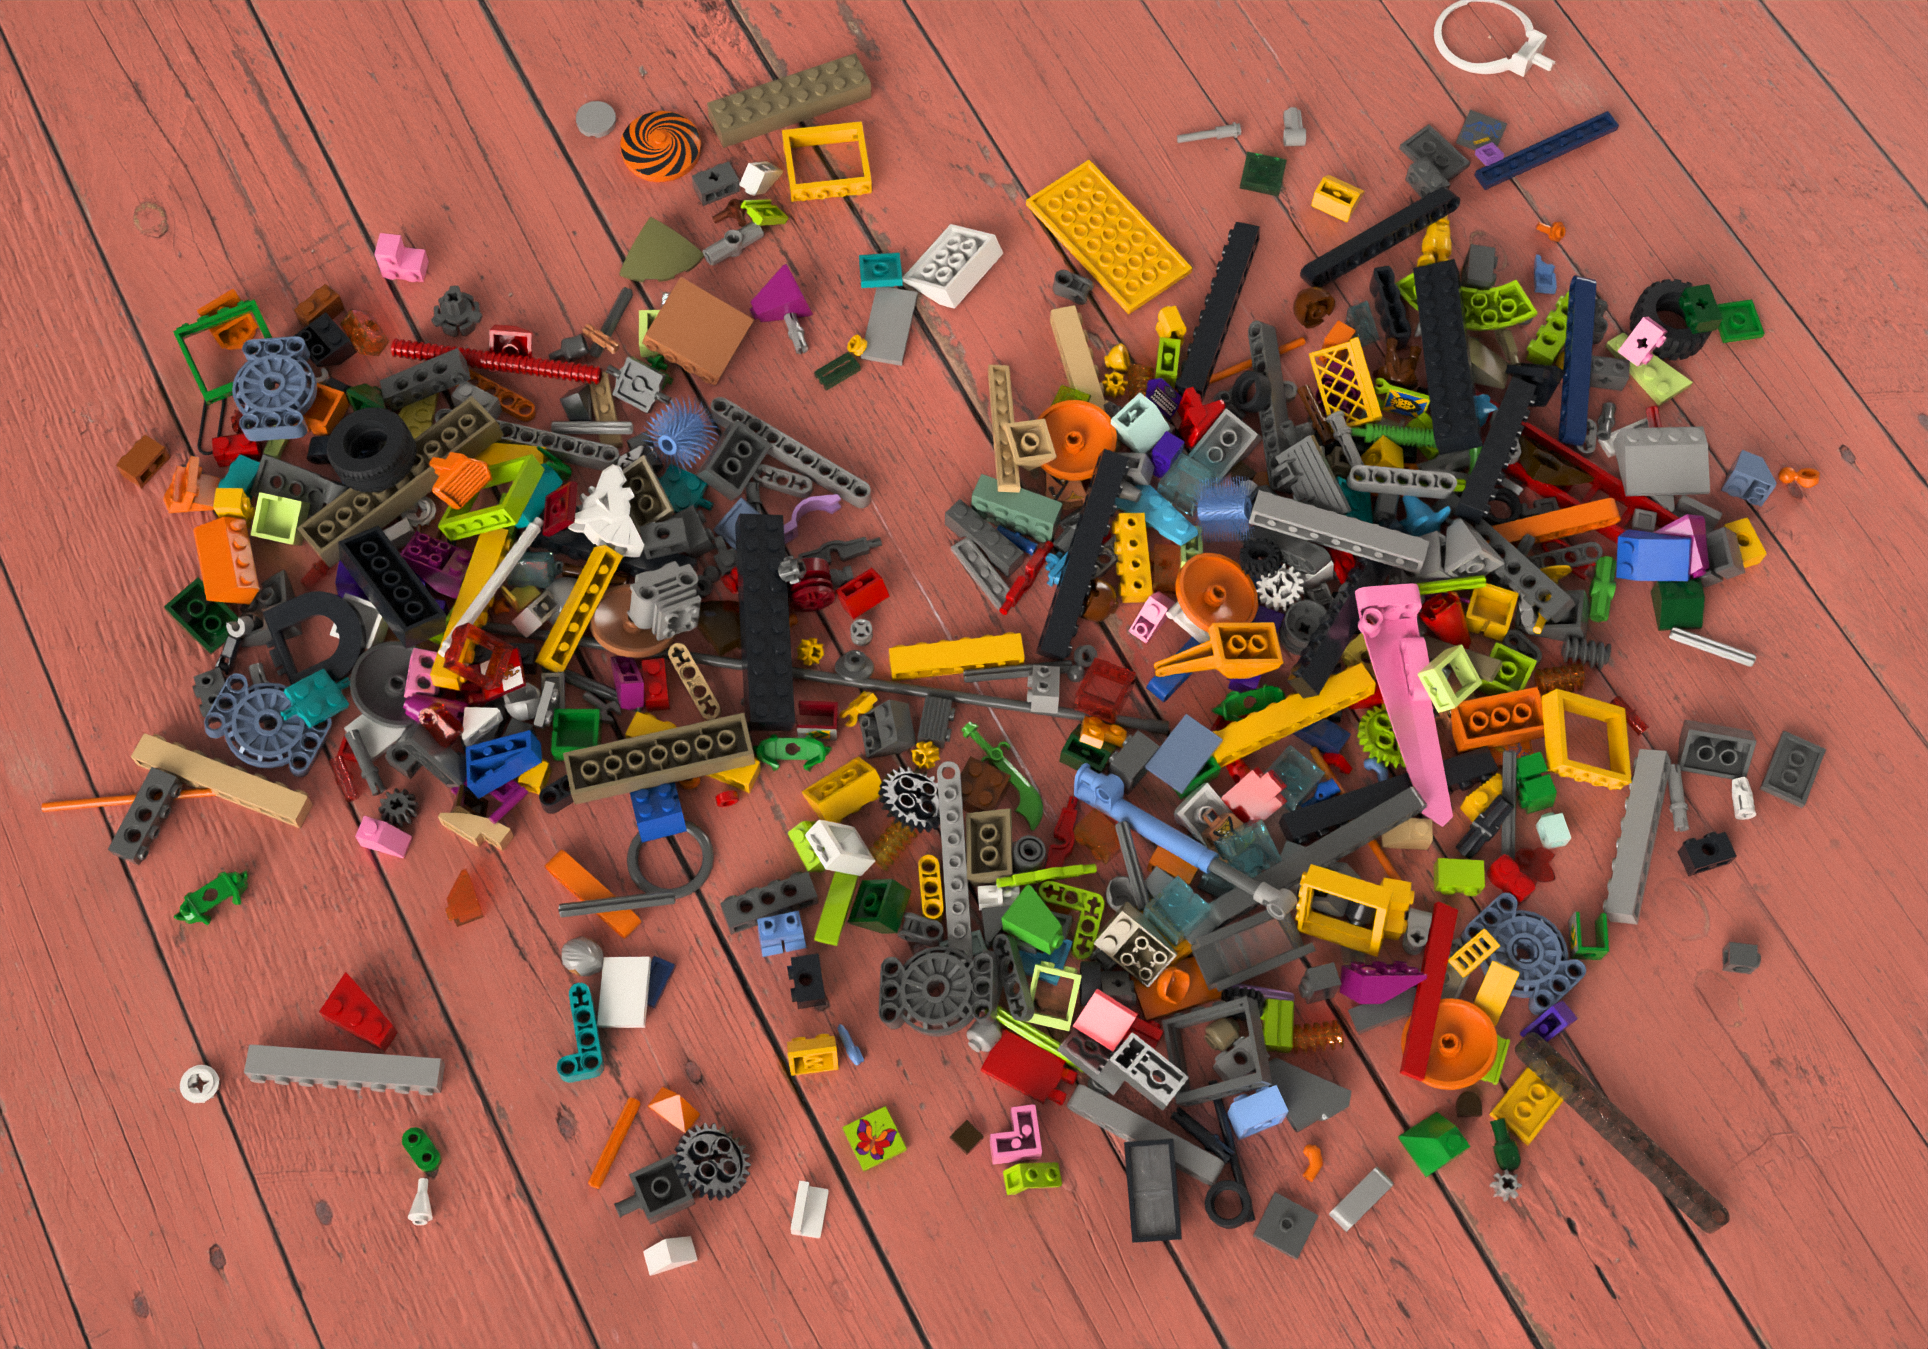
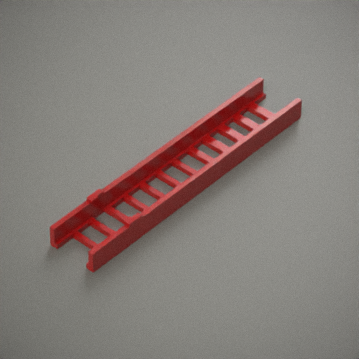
M1475 389L1477 396L1482 394L1481 392ZM1492 399L1489 401L1499 409L1501 403L1498 404ZM1493 412L1489 413L1486 423L1480 427L1481 431L1490 421ZM1522 421L1521 425L1524 426L1523 435L1537 441L1549 450H1554L1575 466L1584 469L1594 477L1592 482H1588L1593 486L1582 501L1579 502L1567 494L1573 485L1565 486L1563 490H1560L1552 484L1533 480L1518 462L1509 464L1507 469L1502 468V471L1526 483L1529 489L1543 498L1555 497L1558 507L1561 509L1589 503L1598 490L1609 495V498L1615 499V503L1617 501L1628 508L1616 525L1595 529V531L1618 545V536L1625 532L1623 529L1634 515L1636 508L1656 512L1655 525L1659 528L1679 519L1678 516L1646 496H1626L1622 481L1532 424Z

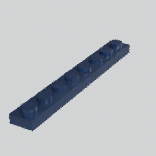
M1608 111L1507 156L1498 162L1476 170L1474 176L1484 190H1487L1616 131L1619 125Z

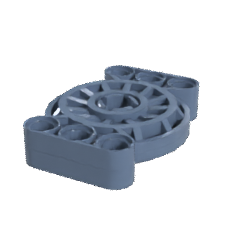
M297 336L251 339L246 341L242 346V351L247 362L239 369L232 387L234 401L239 411L244 415L241 417L239 425L245 437L250 441L294 439L305 436L308 426L303 415L311 408L317 394V381L310 365L307 363L310 353L305 341ZM276 383H278L279 387L275 390H272L276 387Z
M235 673L227 678L205 717L204 725L206 734L211 738H220L225 735V740L230 750L245 763L258 768H276L289 764L292 775L304 777L311 770L329 737L332 721L331 718L322 721L327 724V727L318 729L315 726L309 728L305 721L297 714L284 720L281 712L291 707L290 700L284 693L285 688L288 686L278 683H261L248 687L246 677ZM235 683H241L243 688L234 690L231 686ZM224 702H229L232 704V707L225 710L220 705ZM274 718L277 724L275 729L267 731L260 727L259 723ZM212 722L221 723L218 729H212L209 725ZM232 741H235L239 750L233 745ZM308 741H313L317 746L309 749L304 744ZM301 760L306 763V766L296 768L293 764Z
M1502 893L1467 925L1460 938L1463 945H1465L1472 939L1468 932H1474L1477 935L1485 928L1501 946L1480 964L1484 975L1486 976L1492 961H1497L1519 971V976L1510 996L1529 998V1010L1534 1015L1541 1016L1579 983L1586 974V967L1580 960H1568L1566 942L1561 932L1552 922L1537 913L1517 910L1518 902L1515 896L1511 893ZM1500 903L1507 904L1509 910L1503 909ZM1484 917L1491 918L1494 924H1488ZM1483 938L1480 939V942L1489 950L1491 946ZM1476 944L1472 946L1473 948H1478ZM1478 948V953L1482 956L1484 953ZM1516 949L1525 950L1529 955V959L1521 958L1519 961L1516 960L1515 957L1518 955ZM1568 969H1573L1577 973V977L1572 976ZM1553 984H1558L1562 992L1556 991L1553 988ZM1537 999H1542L1546 1003V1007L1540 1006Z

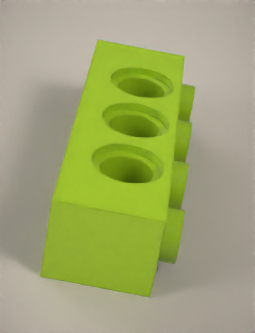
M1569 291L1565 297L1560 296L1555 305L1557 307L1556 311H1550L1545 320L1548 323L1546 326L1541 325L1536 334L1538 336L1537 340L1532 339L1526 349L1529 351L1526 360L1533 364L1552 366L1565 346Z

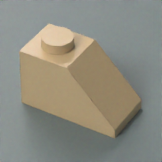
M1411 818L1382 835V848L1427 850L1433 841L1432 819Z

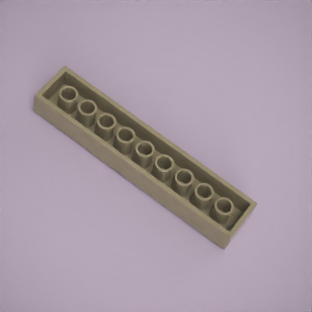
M471 396L414 439L417 447L416 459L410 472L402 481L387 490L379 492H360L349 488L297 529L311 548L331 568L340 560L339 541L378 525L382 529L432 491L439 477L435 474V469L429 465L432 457L446 459L450 452H455L474 459L504 436L497 421Z

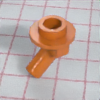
M1538 222L1535 228L1548 234V238L1555 242H1559L1564 238L1566 233L1562 222H1554L1552 227Z

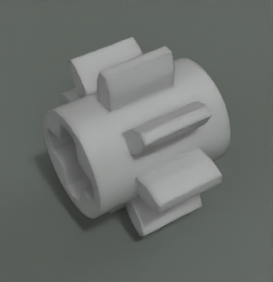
M1508 1169L1503 1171L1502 1176L1499 1173L1493 1175L1496 1182H1492L1489 1187L1494 1188V1197H1503L1504 1202L1509 1199V1195L1515 1199L1518 1196L1515 1189L1517 1190L1522 1187V1184L1517 1183L1516 1178L1518 1175L1515 1174L1513 1176L1509 1174ZM1505 1182L1509 1184L1506 1189L1502 1186Z

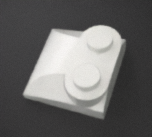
M1203 783L1193 790L1174 812L1176 822L1184 826L1204 846L1206 844L1201 837V833L1209 825L1202 818V815L1211 808H1213L1218 816L1222 813H1232L1208 783Z

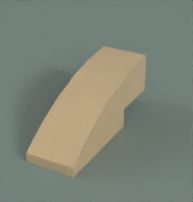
M440 813L438 815L443 826L478 847L485 840L504 851L514 837L510 828L498 822L493 824L485 817L464 813Z

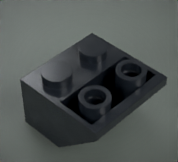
M326 312L294 335L301 337L305 341L310 353L309 358L317 367L340 365L357 353L351 340Z

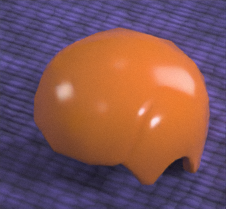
M1177 967L1166 968L1157 979L1156 990L1159 997L1166 1002L1178 1004L1188 992L1190 975Z

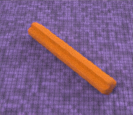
M632 1097L628 1098L588 1181L590 1186L596 1189L601 1188L641 1105L639 1100Z

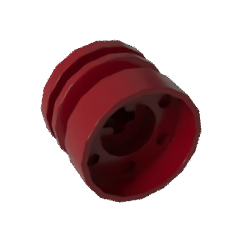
M821 558L801 559L806 566L804 578L800 579L801 582L792 585L790 581L787 582L791 609L797 612H813L828 607L835 600L828 562Z

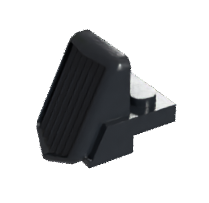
M1521 363V366L1507 365L1505 373L1511 377L1536 385L1534 394L1537 395L1533 407H1545L1566 372L1557 366Z

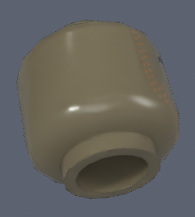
M1226 1017L1219 1018L1206 1027L1204 1038L1214 1051L1219 1050L1222 1052L1233 1046V1043L1240 1038L1238 1033L1240 1027L1233 1018L1230 1020Z

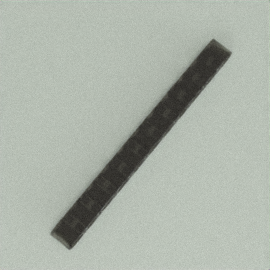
M1533 1032L1528 1033L1516 1044V1056L1704 1232L1709 1234L1715 1233L1729 1222L1730 1215L1720 1202L1540 1035Z

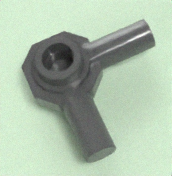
M1233 387L1229 391H1219L1213 397V402L1223 400L1225 409L1231 411L1240 420H1243L1247 413L1234 405L1232 401Z

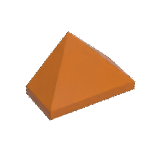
M664 1087L659 1090L648 1105L651 1110L684 1134L688 1129H691L700 1117V1113L683 1097Z

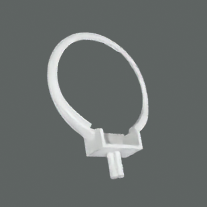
M1460 0L1447 7L1436 21L1434 39L1439 52L1447 61L1462 70L1477 74H1495L1510 70L1524 77L1533 64L1548 71H1551L1555 64V61L1541 55L1547 35L1533 29L1532 22L1527 15L1504 1ZM1469 2H1490L1506 7L1514 12L1521 19L1529 40L1509 60L1503 58L1487 63H1471L1458 58L1446 47L1441 29L1446 17L1455 9L1467 5Z

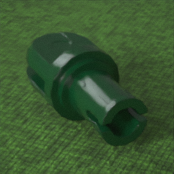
M1505 1118L1490 1121L1496 1140L1495 1146L1492 1147L1497 1164L1502 1170L1508 1169V1172H1513L1521 1164L1517 1143L1510 1139Z

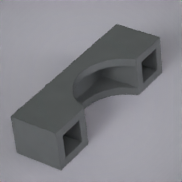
M961 499L945 512V526L960 538L967 537L977 543L988 555L992 565L1007 578L1023 564L1024 552Z

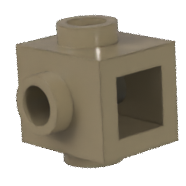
M1335 446L1332 452L1326 456V460L1335 478L1347 479L1351 471L1350 464L1342 447Z

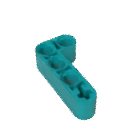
M576 983L569 990V1000L579 1053L564 1056L557 1062L556 1069L561 1079L567 1083L595 1078L604 1071V1059L593 997L589 987L584 983ZM580 993L584 994V1005H581L578 1000ZM582 1015L591 1016L588 1022H579ZM593 1037L594 1042L591 1045H583L584 1039ZM597 1060L598 1065L595 1068H587L589 1061ZM567 1065L575 1066L571 1073H563V1069Z

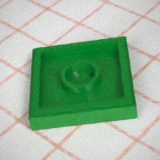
M1752 299L1717 304L1723 318L1718 326L1723 343L1757 339L1764 336L1765 333Z

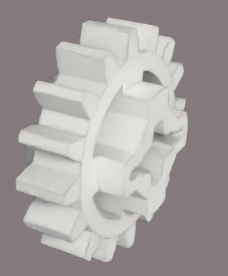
M1283 564L1278 571L1274 570L1275 574L1271 575L1268 573L1267 578L1261 575L1262 581L1256 582L1259 588L1256 591L1257 595L1260 596L1261 603L1266 602L1268 609L1273 605L1275 611H1278L1279 607H1283L1284 611H1287V605L1292 606L1295 600L1301 601L1299 594H1304L1305 592L1302 587L1304 586V581L1300 579V572L1295 573L1293 566L1287 569L1286 564ZM1287 578H1291L1295 584L1292 581H1288ZM1266 591H1268L1269 594H1273L1274 597H1273V598L1270 597V596L1266 593Z

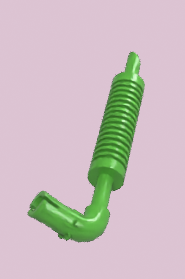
M1366 423L1365 428L1351 427V436L1364 437V442L1371 443V441L1375 443L1384 435L1395 444L1398 443V445L1402 444L1405 446L1407 444V446H1410L1411 444V446H1414L1415 444L1416 447H1423V445L1427 447L1428 445V448H1431V446L1437 448L1432 428L1430 430L1429 428H1421L1420 430V427H1417V429L1416 427H1413V429L1408 427L1407 429V426L1404 428L1400 426L1399 428V426L1395 427L1394 425L1391 427L1390 425H1387V427L1383 425L1382 427L1381 424L1378 426L1374 424L1373 426L1371 423ZM1482 447L1469 449L1471 459L1468 474L1470 475Z

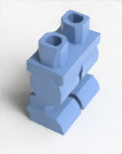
M799 911L757 919L762 957L783 953L782 940H784L786 952L807 948Z

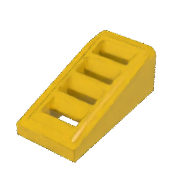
M1484 928L1449 958L1448 961L1464 978L1473 972L1501 945ZM1481 938L1491 946L1489 950L1480 942ZM1474 944L1484 953L1482 956L1472 947ZM1467 950H1468V951L1473 955V957L1476 959L1475 962H1473V961L1466 955L1465 952H1466ZM1460 957L1468 964L1469 967L1467 969L1458 960Z

